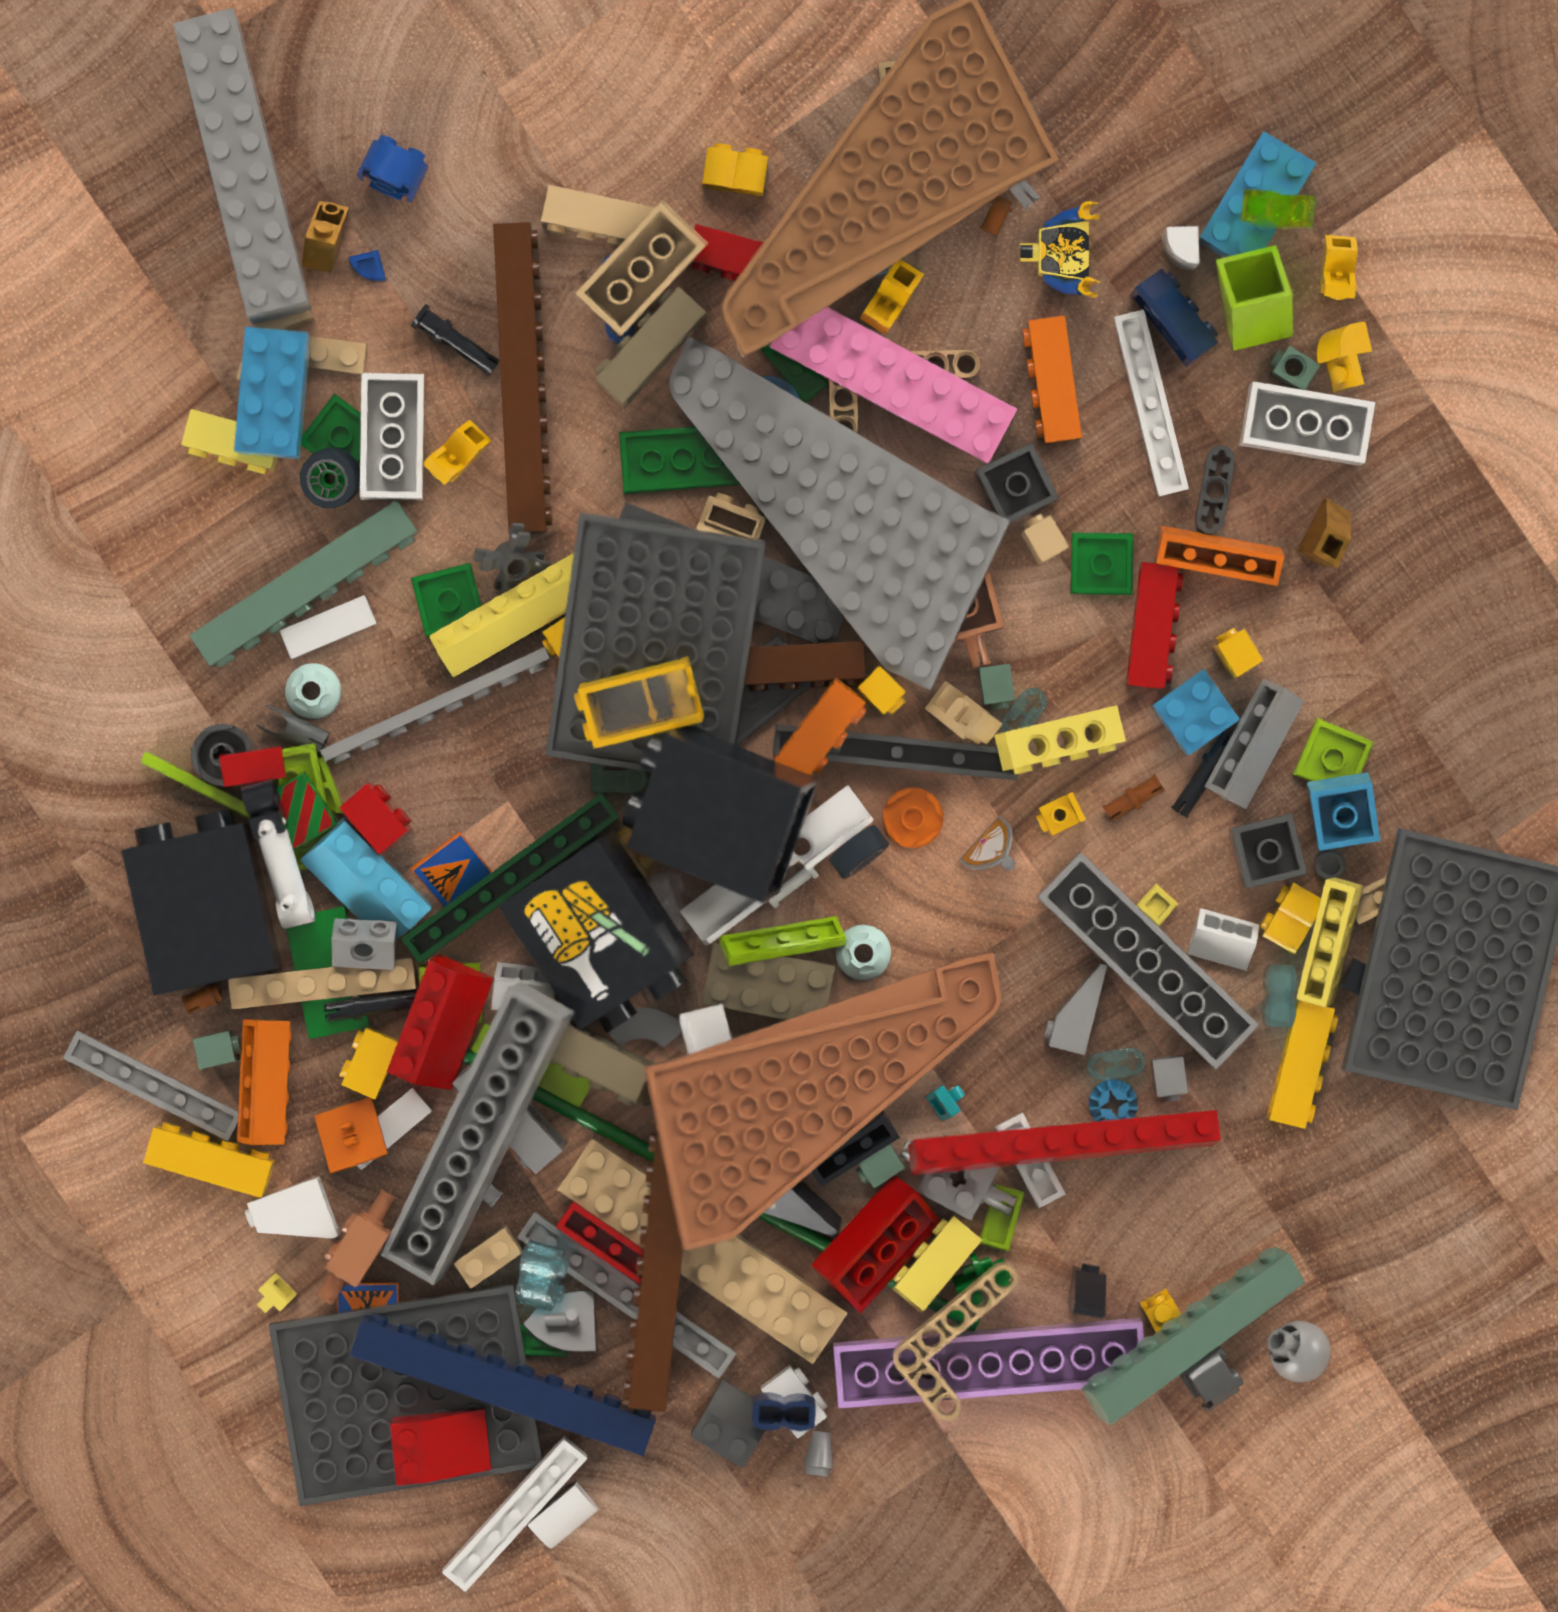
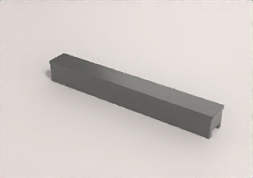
M776 725L773 755H777L798 726ZM844 731L848 735L838 749L832 746L825 755L829 759L828 761L1008 780H1017L1018 774L1015 775L1013 769L1002 770L998 749L992 746Z

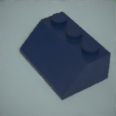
M1160 269L1137 285L1130 295L1139 307L1145 311V315L1184 366L1188 367L1218 343L1215 338L1218 333L1209 321L1203 323L1196 314L1199 308L1189 296L1183 297L1177 289L1181 285L1170 271L1166 274L1163 269Z

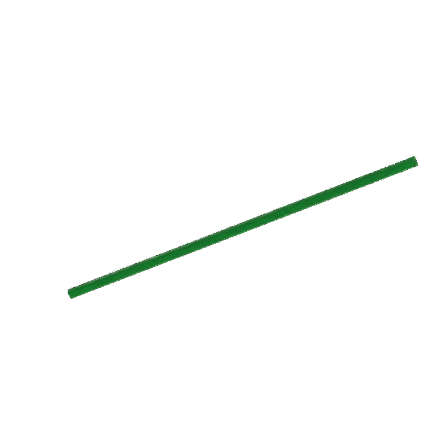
M468 1048L463 1063L469 1066L474 1062L477 1053ZM537 1087L532 1098L536 1102L654 1163L655 1152L649 1151V1143L581 1107L578 1108L545 1089ZM764 1212L758 1217V1219L821 1252L833 1241L810 1228ZM892 1279L886 1286L892 1289L896 1282ZM937 1295L927 1308L938 1312L949 1301ZM952 1310L947 1314L946 1318L960 1324L963 1321L964 1314L960 1310ZM981 1318L977 1319L967 1329L975 1331Z

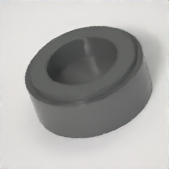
M1323 851L1314 860L1316 875L1325 881L1334 877L1340 878L1345 872V860L1336 851Z

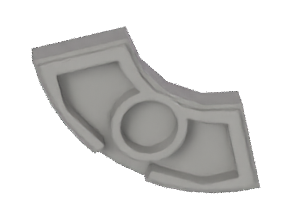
M634 1007L638 1013L608 1033L621 1046L630 1040L643 1038L655 1041L665 1048L682 1032L680 1020L667 1012L655 1008Z

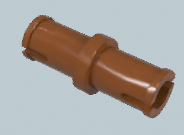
M1154 774L1151 778L1133 789L1131 787L1125 789V794L1102 807L1112 823H1114L1115 820L1136 808L1138 811L1143 808V803L1165 790Z

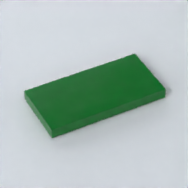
M696 427L619 432L623 494L742 486Z
M345 906L315 912L314 922L286 929L295 971L332 967L335 918L348 919ZM358 995V997L364 998V995ZM351 996L301 1002L309 1039L370 1027L369 1017L366 1015L362 1016L361 1020L347 1018L331 1022L326 1021L325 1015L337 1012V1010L324 1012V1003L351 1000Z

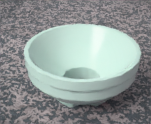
M309 663L300 666L291 673L286 683L285 696L290 708L299 716L307 719H320L331 714L336 709L341 698V685L338 677L330 668L317 663ZM307 682H316L320 687V695L315 700H308L303 696L302 689Z
M870 925L853 926L844 932L846 937L845 946L836 947L835 949L836 960L840 969L847 976L860 981L871 980L881 975L888 967L891 959V946L885 934ZM867 944L872 948L873 957L870 961L862 963L856 960L854 951L858 945Z

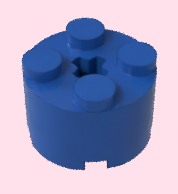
M380 135L378 140L372 141L357 172V177L361 181H363L364 177H367L371 180L369 187L386 196L401 201L404 195L408 196L407 202H413L428 170V165L423 161L425 154L411 147L405 150L397 146V142L391 137Z

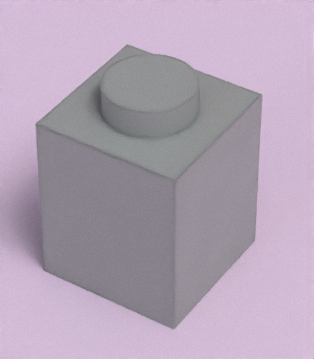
M1175 1055L1150 1059L1155 1096L1163 1097V1102L1181 1100V1094L1188 1093L1183 1056Z

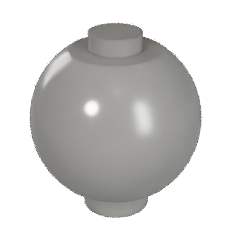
M1292 1321L1274 1330L1268 1338L1267 1345L1272 1366L1279 1375L1289 1381L1297 1383L1312 1381L1318 1378L1329 1365L1331 1358L1330 1342L1323 1330L1313 1323Z

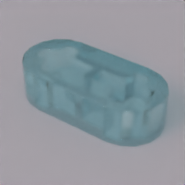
M1029 688L1021 693L1003 717L1000 727L1001 732H1008L1009 725L1006 724L1007 720L1014 721L1020 714L1024 716L1019 725L1021 728L1033 726L1047 706L1045 693L1038 688ZM1038 694L1040 696L1038 702L1041 704L1040 708L1033 707L1026 714L1023 711L1028 704V701L1025 699L1026 695L1033 696Z
M1134 1047L1097 1052L1092 1054L1087 1061L1088 1073L1097 1080L1134 1076L1139 1074L1145 1067L1144 1054ZM1128 1053H1133L1134 1057L1140 1059V1063H1136L1133 1070H1130L1128 1065L1118 1066V1061L1126 1060ZM1102 1057L1104 1062L1114 1061V1067L1105 1068V1074L1099 1075L1098 1070L1092 1069V1065L1097 1064V1058Z

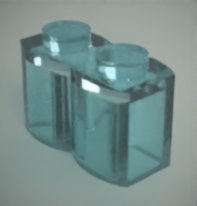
M1267 964L1263 973V987L1266 993L1261 1009L1263 1022L1269 1027L1291 1028L1296 1017V1005L1292 997L1297 987L1296 970L1294 966L1289 964Z
M529 1240L521 1256L516 1302L550 1312L556 1303H561L565 1292V1286L561 1285V1278L565 1277L569 1261L565 1259V1249Z

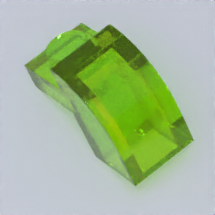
M1244 190L1241 221L1255 226L1275 229H1313L1316 197L1312 195H1283L1273 190Z

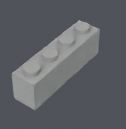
M1263 678L1204 787L1225 800L1247 809L1301 709L1304 700L1286 688Z
M473 1063L464 1069L452 1083L455 1086L457 1095ZM530 1102L509 1146L518 1154L519 1162L526 1169H532L537 1174L564 1150L568 1142Z

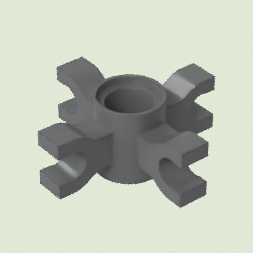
M512 523L509 531V541L501 543L495 551L484 548L475 549L473 560L480 562L479 569L481 571L500 569L493 586L495 590H501L499 596L515 587V581L526 577L529 571L540 573L551 566L549 560H544L545 554L543 551L524 553L531 534L523 532L525 528L523 523Z

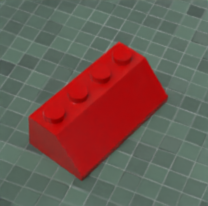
M441 954L430 959L387 1072L415 1085L452 1090L454 1086L452 1083L458 1076L495 978Z
M894 1175L881 1187L811 1266L834 1291L861 1314L898 1271L913 1257L912 1255L917 1248L933 1235L932 1230L941 1220L915 1189Z

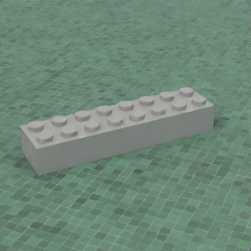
M1078 852L1037 894L1036 897L1213 1068L1217 1069L1259 1026L1243 1008L1081 852Z

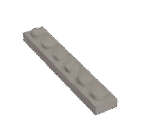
M79 1030L76 1031L63 1059L226 1141H230L238 1125V1110Z

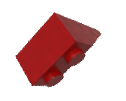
M485 1408L392 1418L390 1429L396 1486L429 1483L491 1470Z

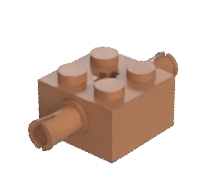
M989 569L974 598V607L969 609L970 614L966 615L955 641L962 640V642H966L972 668L980 666L978 653L980 654L982 665L991 663L983 637L988 632L1004 628Z
M381 1189L368 1212L362 1210L358 1215L353 1213L348 1218L340 1231L345 1234L342 1241L337 1239L324 1257L329 1261L325 1269L330 1271V1274L316 1294L320 1299L333 1305L334 1300L346 1282L356 1288L362 1282L393 1230L392 1227L384 1223V1220L394 1203L398 1200L394 1195Z

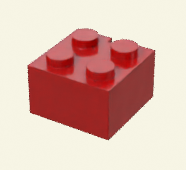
M367 783L339 808L377 853L381 855L387 853L412 831L408 825L412 820L401 808L397 807L394 809L388 802L392 797L381 784L374 786L373 783Z

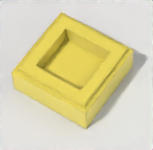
M1156 883L1136 904L1158 927L1179 905Z

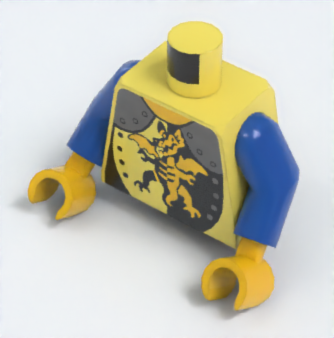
M1086 201L1079 207L1058 213L1047 220L1042 229H1039L1038 243H1020V262H1038V276H1042L1047 285L1062 294H1084L1091 298L1098 297V294L1090 292V286L1094 283L1100 284V281L1089 277V221H1084L1098 220L1100 218L1098 214L1090 215V208L1093 205H1098V202Z

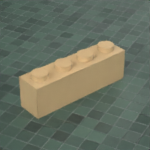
M548 185L541 223L547 226L546 230L549 232L565 234V230L577 232L576 237L590 241H595V236L606 238L607 244L619 247L655 207Z

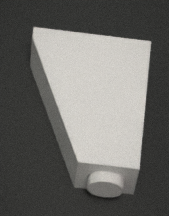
M320 1176L247 1203L249 1209L245 1210V1215L250 1227L255 1226L257 1233L335 1238L341 1234Z

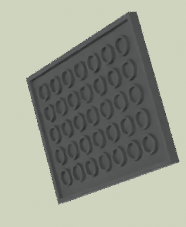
M580 512L545 756L647 771L641 768V762L647 744L654 734L594 749L592 740H586L583 723L587 721L584 711H578L575 693H578L580 683H587L679 660L687 656L689 657L704 712L702 722L687 726L735 745L766 541ZM663 676L647 678L654 708L658 711L657 719L672 716L673 713ZM641 680L596 691V695L594 692H591L595 706L598 698L607 732L652 721V718L648 715L649 706ZM667 730V731H663V732H659V733H655V734L664 737L665 733H667V732H669V731H671V730Z
M1398 828L1341 1070L1518 1110L1558 940V866Z
M514 1284L269 1324L300 1506L532 1469L543 1459L536 1419L350 1356L363 1316L370 1317L371 1313L386 1317L389 1324L398 1327L400 1324L413 1326L418 1329V1334L429 1337V1334L442 1336L447 1339V1344L456 1347L459 1344L471 1346L476 1349V1354L485 1357L488 1354L500 1356L506 1360L505 1364L517 1367V1364L527 1366ZM485 1408L491 1470L429 1483L396 1486L390 1429L393 1417Z

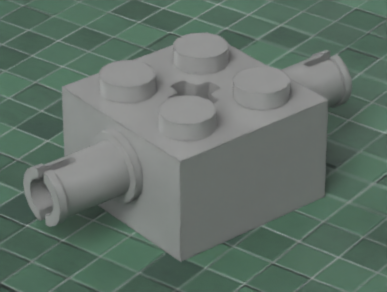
M909 1139L904 1145L906 1149H908V1144L911 1142ZM902 1149L899 1157L910 1162L909 1152ZM1000 1167L964 1170L962 1175L965 1181L963 1183L958 1181L956 1185L952 1184L953 1179L950 1176L952 1172L923 1174L915 1187L917 1192L969 1220L973 1218L978 1206L983 1204V1202L1008 1215L1011 1207L1001 1201L1014 1206L1017 1199L993 1186L992 1181Z

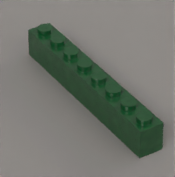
M603 793L598 794L405 935L401 940L419 964L423 963L497 909L498 905L523 890L621 817Z

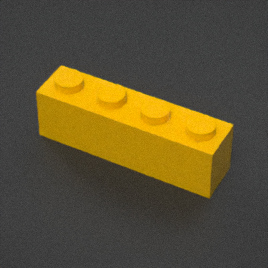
M1295 999L1266 1116L1267 1119L1306 1129L1307 1122L1312 1123L1316 1110V1105H1312L1314 1092H1320L1323 1082V1075H1319L1321 1064L1327 1063L1331 1049L1330 1045H1326L1329 1033L1334 1034L1338 1022V1016L1334 1015V1008Z
M163 1122L162 1126L157 1125L153 1127L143 1161L144 1164L259 1198L265 1196L275 1160L268 1158V1152L252 1148L251 1153L239 1150L240 1144L226 1140H222L221 1144L209 1141L210 1135L197 1131H192V1135L180 1132V1126Z

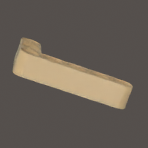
M969 350L910 351L927 361L932 358L941 360L944 370L964 381L974 378L980 368L979 357L976 353ZM964 357L971 359L974 363V370L970 373H962L957 367L958 360ZM829 380L830 418L839 423H849L855 433L858 432L857 394ZM846 391L852 396V402L849 406L840 407L835 403L834 397L838 392Z
M1003 1262L993 1265L894 1348L893 1361L896 1368L940 1420L951 1421L960 1414L961 1403L957 1394L935 1369L929 1359L1013 1291L1017 1285L1018 1278L1014 1268ZM1000 1270H1007L1012 1276L1009 1284L1005 1286L996 1284L994 1280L996 1273ZM983 1290L987 1293L988 1298L983 1305L977 1306L971 1302L970 1297L974 1291ZM952 1310H960L964 1314L963 1321L958 1325H951L946 1321L947 1314ZM930 1329L936 1330L940 1334L938 1342L934 1345L925 1344L922 1340L925 1331ZM905 1349L912 1350L916 1354L915 1360L909 1365L902 1364L898 1360L899 1353ZM926 1373L932 1374L936 1380L935 1384L928 1389H924L918 1384L919 1377ZM947 1397L953 1399L955 1407L952 1411L944 1413L938 1409V1403L941 1399Z

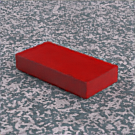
M281 746L219 755L224 787L260 782L272 778H286Z

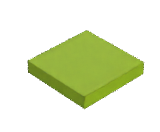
M1316 718L1292 775L1310 782L1359 774L1363 770L1374 742Z

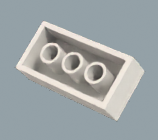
M361 374V500L422 501L424 374Z
M1252 382L1248 389L1239 446L1361 466L1365 464L1375 402Z

